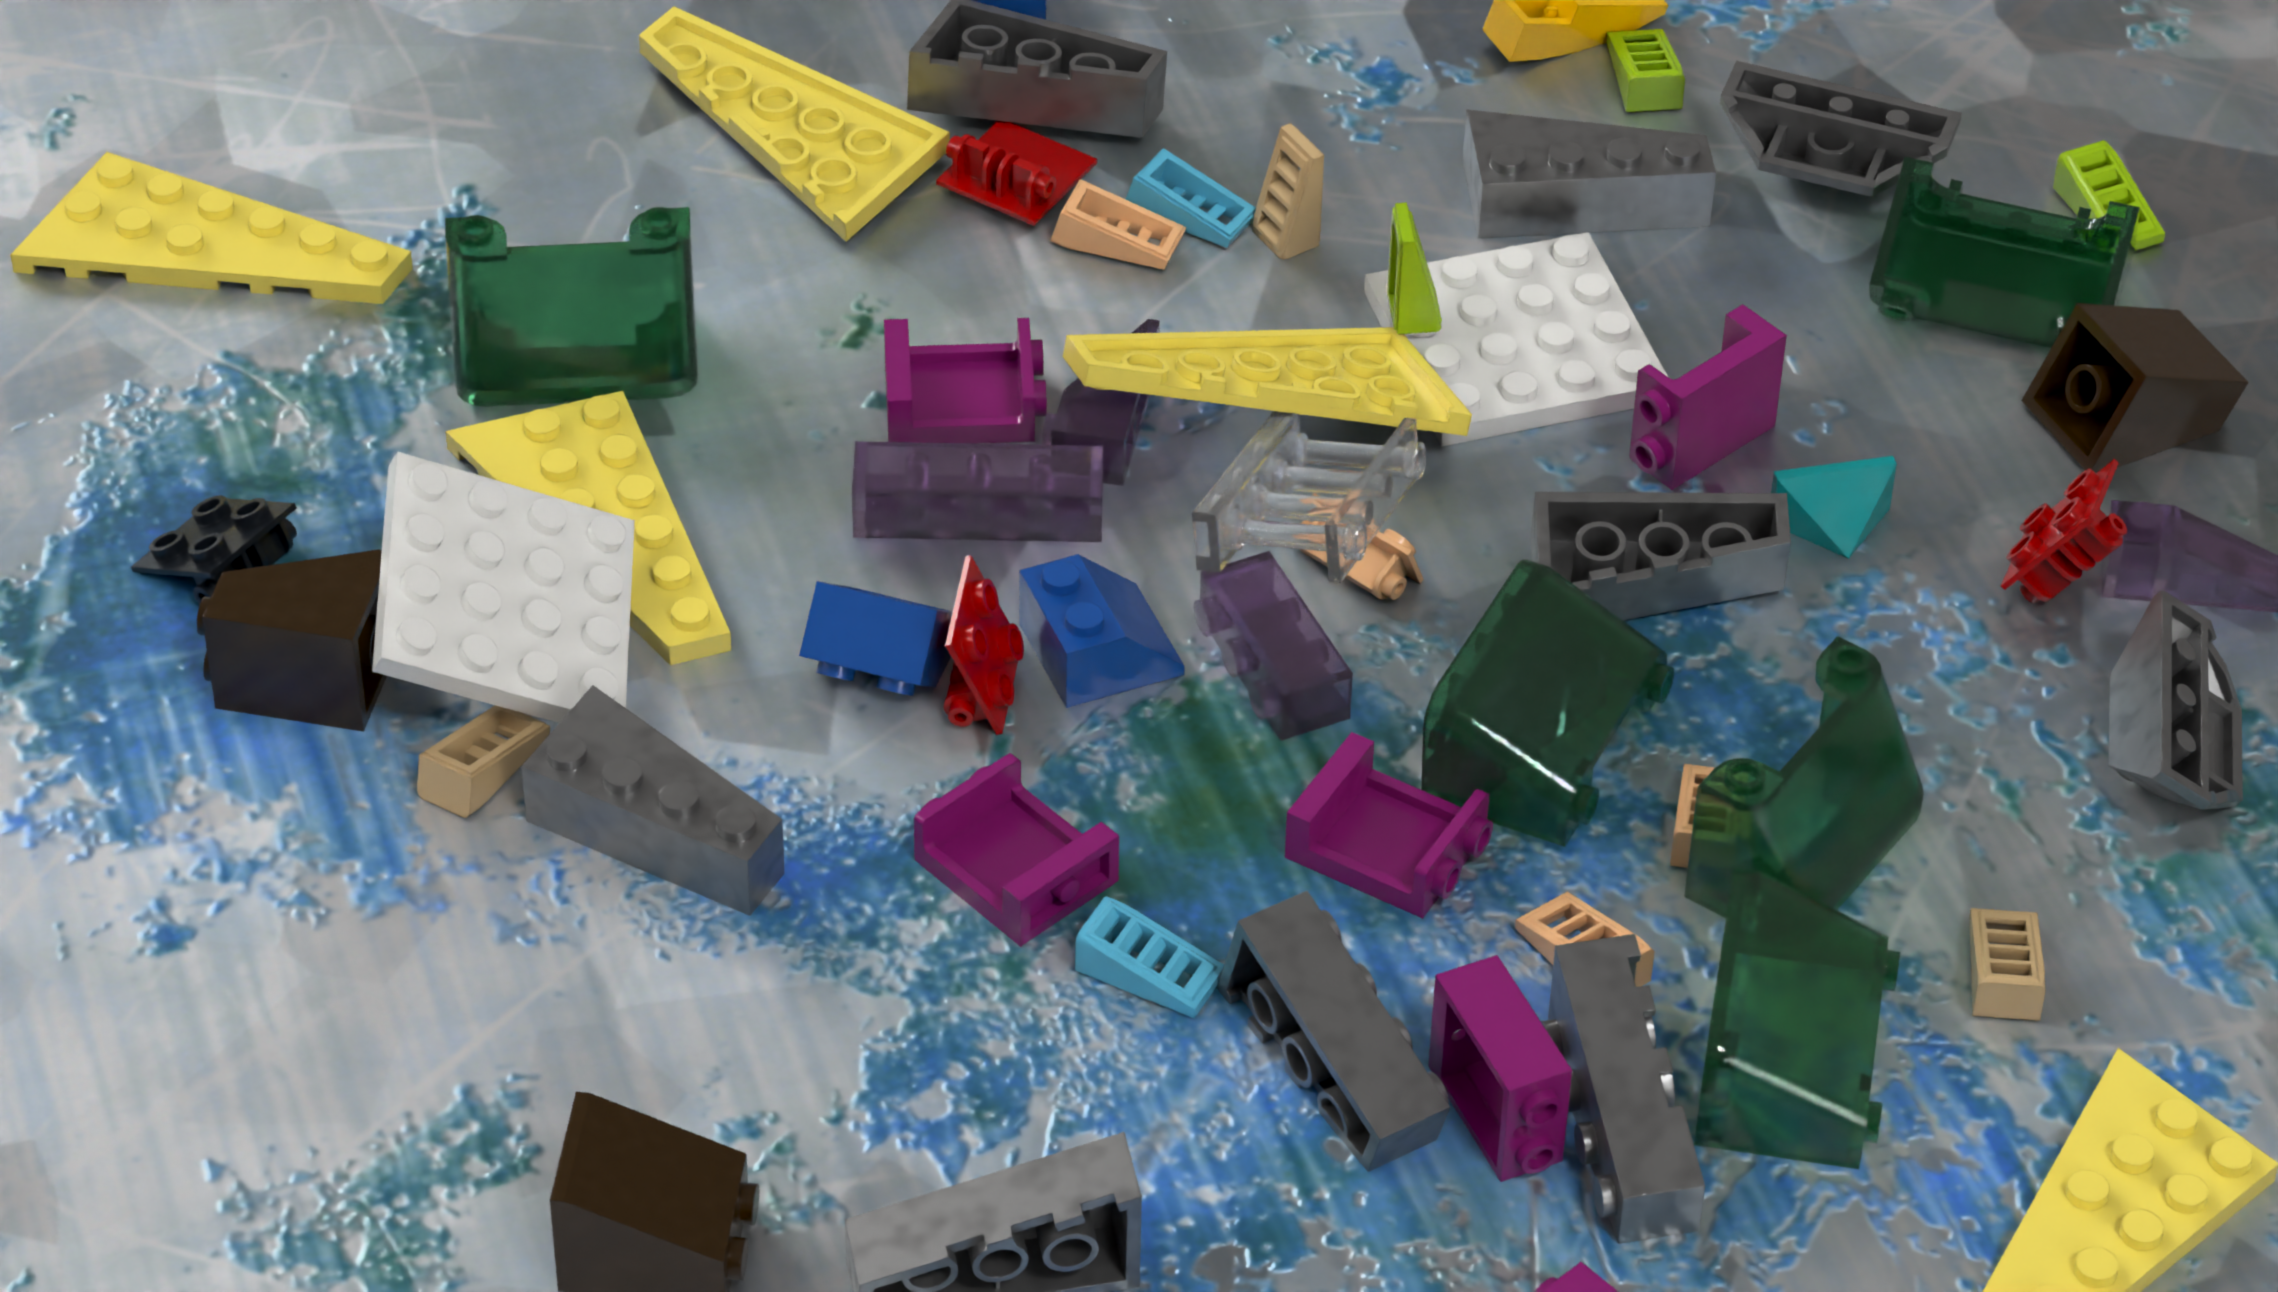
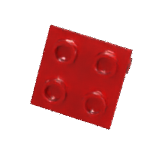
M997 121L978 140L970 134H965L962 137L955 135L949 140L946 147V156L952 159V165L936 180V184L1034 226L1097 164V158L1014 123Z
M2115 459L2097 473L2091 468L2083 471L2066 488L2063 500L2052 508L2047 503L2040 505L2023 521L2019 528L2023 533L2022 539L2010 550L2006 557L2010 562V566L2001 584L2004 590L2019 580L2021 582L2020 591L2029 602L2033 604L2040 600L2049 602L2069 586L2072 581L2079 579L2082 576V570L2089 571L2095 566L2096 562L2099 563L2123 544L2122 537L2127 534V526L2124 521L2114 513L2106 516L2100 510L2119 464Z
M969 555L965 556L945 647L954 661L950 674L951 685L948 687L943 707L949 721L956 726L966 727L972 724L973 721L988 719L996 735L1003 734L1008 706H1011L1014 702L1013 683L1018 661H1021L1024 655V643L1017 625L1014 623L1010 624L1001 609L993 582L988 578L984 579L973 557Z

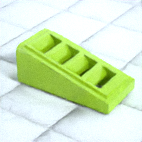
M1649 29L1607 32L1606 42L1625 111L1644 112L1682 109L1685 77L1681 64L1664 30Z
M2103 140L2065 151L2059 155L2053 189L2113 257L2164 242L2165 232L2122 160L2107 141ZM2129 221H2131V223L2133 224L2120 229H2116L2115 227L2116 225L2126 223Z
M1407 202L1395 203V207H1392L1387 284V298L1393 328L1397 331V334L1438 332L1442 328L1439 303L1412 212L1409 211Z

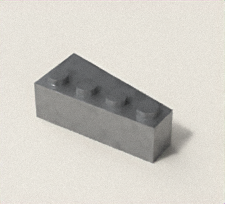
M950 0L909 51L907 110L1143 138L1163 110L1167 51L971 0Z
M1466 109L1463 167L1478 238L1710 227L1716 170L1706 135Z
M1535 492L1530 538L1535 637L1784 590L1791 545L1787 493Z
M594 685L591 686L521 766L527 822L751 916L785 874L782 818Z
M1308 890L1238 920L1217 989L1229 1004L1242 999L1254 1015L1248 1017V1027L1262 1044L1275 1039L1280 1045L1285 1059V1072L1297 1087L1308 1088L1313 1086L1319 1093L1317 1098L1319 1113L1367 1172L1436 1141L1450 1109L1446 1089L1435 1073L1426 1071L1414 1053L1412 1040L1405 1025L1398 1018H1391L1377 997L1376 985L1368 969L1360 963L1356 964L1342 943L1339 927L1333 916L1326 910H1320Z
M1635 934L1556 945L1548 1020L1541 1021L1572 1069L1568 1112H1573L1576 1121L1574 1139L1577 1155L1582 1165L1591 1164L1595 1175L1593 1177L1592 1189L1597 1213L1601 1218L1609 1217L1618 1244L1699 1231L1705 1192V1183L1683 1105L1674 1106L1673 1068L1667 1047L1656 1049V1036L1652 1016L1655 1015L1656 1007L1650 986L1636 987L1634 982L1636 963L1640 961L1641 957Z
M1125 1132L845 1219L846 1265L852 1292H1112L1140 1287L1142 1195Z

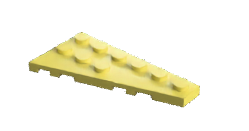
M675 6L639 34L640 53L845 242L946 154V147L950 140L949 131Z
M106 152L10 254L13 273L34 274L37 266L65 268L66 277L88 279L92 270L123 273V277L129 283L219 290L221 281L249 284L250 293L273 295L276 286L308 289L310 296L316 299L383 304L413 269L411 251L109 152Z
M1393 327L1066 335L1062 356L1084 386L1098 390L1133 392L1278 411L1289 415H1309L1462 436L1468 435L1472 417L1469 410L1404 334H1397Z
M623 391L598 395L588 399L544 409H536L531 412L445 431L447 449L459 461L465 458L477 469V473L480 476L635 520L630 627L667 663L674 665L731 651V632Z
M2117 1048L1982 1292H2141L2275 1182L2278 1162L2120 1048Z

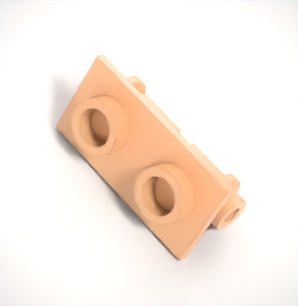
M1316 493L1310 497L1318 516L1313 522L1309 520L1303 521L1298 526L1294 535V540L1300 544V551L1303 554L1313 558L1336 573L1350 555L1355 557L1344 571L1346 579L1380 600L1387 597L1392 600L1399 598L1406 588L1407 580L1404 578L1405 576L1421 584L1424 579L1414 558L1416 550L1406 538L1391 529H1386L1384 533H1381L1369 526L1366 518L1345 501L1338 500L1334 505Z

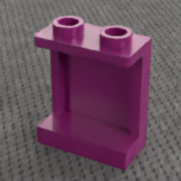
M1742 304L1725 315L1722 349L1714 357L1677 379L1668 378L1650 364L1639 369L1629 451L1630 459L1642 471L1652 475L1669 489L1673 490L1775 427L1787 335Z
M1017 318V340L1013 343L909 346L908 319H884L888 446L1035 442V417L1047 416L1046 381L1034 380V376L1044 375L1042 339L1031 340L1029 318Z
M1351 732L1287 811L1285 858L1423 919L1439 897L1446 899L1451 895L1460 878L1462 867L1471 855L1477 858L1487 847L1493 831V822L1487 819L1489 794L1476 789L1465 804L1460 807L1373 769L1374 741Z
M1008 753L990 766L981 767L968 780L940 798H934L927 802L914 816L915 861L1020 947L1119 881V835L1103 822L1098 823L1083 834L1023 787L1021 783V761L1012 753Z

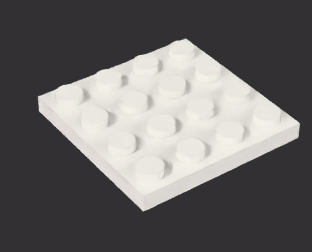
M1589 232L1427 262L1437 294L1442 328L1438 332L1404 334L1472 414L1467 436L1434 432L1441 447L1634 409L1639 369L1650 364L1668 377ZM1388 270L1365 274L1364 293L1381 327H1393L1387 298Z
M397 452L388 466L372 672L558 723L562 721L592 685L626 708L635 520Z

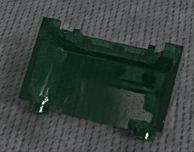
M1904 157L1869 283V296L1872 302L1879 306L1878 311L1882 315L1898 321H1909L1914 317L2052 348L2077 303L2118 306L2136 246L2140 207L2110 201L2107 213L2103 217L2091 219V209L2079 207L2077 218L2067 217L1962 194L1963 181L1951 179L1948 189L1933 179V162Z
M655 207L637 215L629 228V242L507 247L505 229L498 221L481 215L445 218L453 367L457 395L464 402L471 405L491 407L570 403L618 391H623L627 400L673 398L690 392L698 379L690 207Z
M1523 559L1516 565L1436 685L1430 697L1423 724L1421 790L1462 807L1472 793L1479 789L1489 794L1487 819L1492 821L1493 824L1566 847L1579 824L1588 825L1596 811L1599 789L1592 786L1593 767L1631 707L1648 712L1655 702L1660 704L1665 702L1673 684L1674 667L1667 665V654L1663 649L1549 566Z
M1839 636L1820 654L1816 662L1815 681L1820 689L1824 691L1819 728L1780 771H1777L1752 759L1735 758L1724 761L1715 767L1697 788L1684 897L1779 945L1795 946L1806 943L1813 938L1917 821L1922 808L1923 784L1881 664L1873 654Z
M1733 867L1694 1145L1859 1169L1863 1142L1877 1144L1883 1103L1869 1101L1882 990L1895 992L1900 951L1887 950L1889 936L1761 871Z

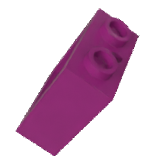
M1495 955L1436 974L1428 1066L1442 1081L1450 1102L1500 1182L1526 1173H1539L1553 1164L1562 1162L1572 1069L1499 956Z

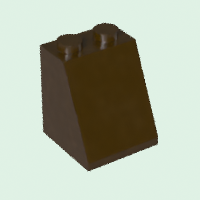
M2077 303L2021 401L2084 470L2091 468L2097 473L2114 459L2119 463L2118 467L2220 431L2249 382L2180 310Z
M377 549L222 572L212 596L202 599L197 614V632L199 635L205 636L207 648L203 674L205 680L212 683L215 709L364 732L387 678V675L372 672L382 550Z
M576 1092L549 1200L558 1291L729 1292L732 1279H744L748 1258V1239L741 1237L743 1225H755L759 1207V1184L748 1182L747 1154L592 1093Z

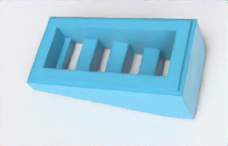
M1164 148L1133 178L1126 196V200L1187 227L1186 233L1228 248L1253 222L1256 207ZM1200 207L1209 209V211L1206 213ZM1221 215L1232 218L1227 225L1217 219Z
M1107 896L1102 899L1076 937L1075 971L1194 1019L1218 986L1224 964L1145 915ZM1132 951L1139 953L1136 959L1129 955ZM1158 962L1166 964L1160 973L1153 970ZM1183 971L1193 975L1184 988L1176 984Z

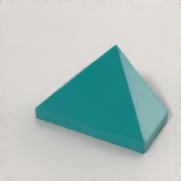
M1894 456L1774 471L1771 493H1787L1791 534L1849 559L1890 510L1897 463Z

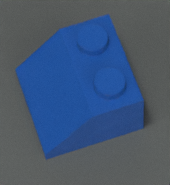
M1079 554L1019 570V625L1066 708L1185 674V666L1136 583Z
M817 581L799 656L817 660L816 673L853 681L855 672L858 670L878 675L876 688L914 696L916 685L937 686L951 658L945 643L953 611L850 586Z

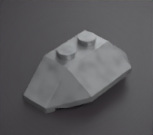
M1741 61L1735 62L1720 97L1721 107L1758 170L1871 197L1945 158L1959 127L1962 115L1960 112Z
M2161 590L2153 596L2110 674L2109 767L2116 770L2124 779L2137 783L2160 798L2202 810L2235 807L2243 801L2242 708L2227 665L2212 643L2217 637L2211 620L2166 591Z

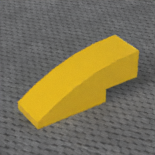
M1494 0L1482 31L1509 62L1542 60L1576 53L1607 43V32L1637 30L1665 15L1669 5L1664 0Z

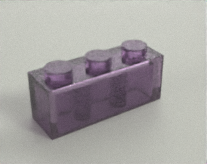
M1270 551L1200 572V599L1194 602V615L1197 625L1204 636H1212L1221 650L1222 660L1227 672L1233 678H1240L1248 690L1249 700L1254 713L1259 719H1267L1281 741L1350 719L1353 673Z

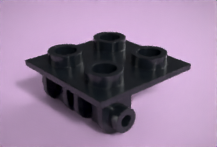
M222 495L210 497L197 504L191 512L192 517L179 528L154 539L149 545L150 551L133 564L131 569L133 572L193 577L197 584L193 594L196 600L201 603L204 597L212 596L222 572L272 565L291 550L293 539L297 536V531L286 517L297 507L295 503L265 501L263 498L244 500L230 499Z

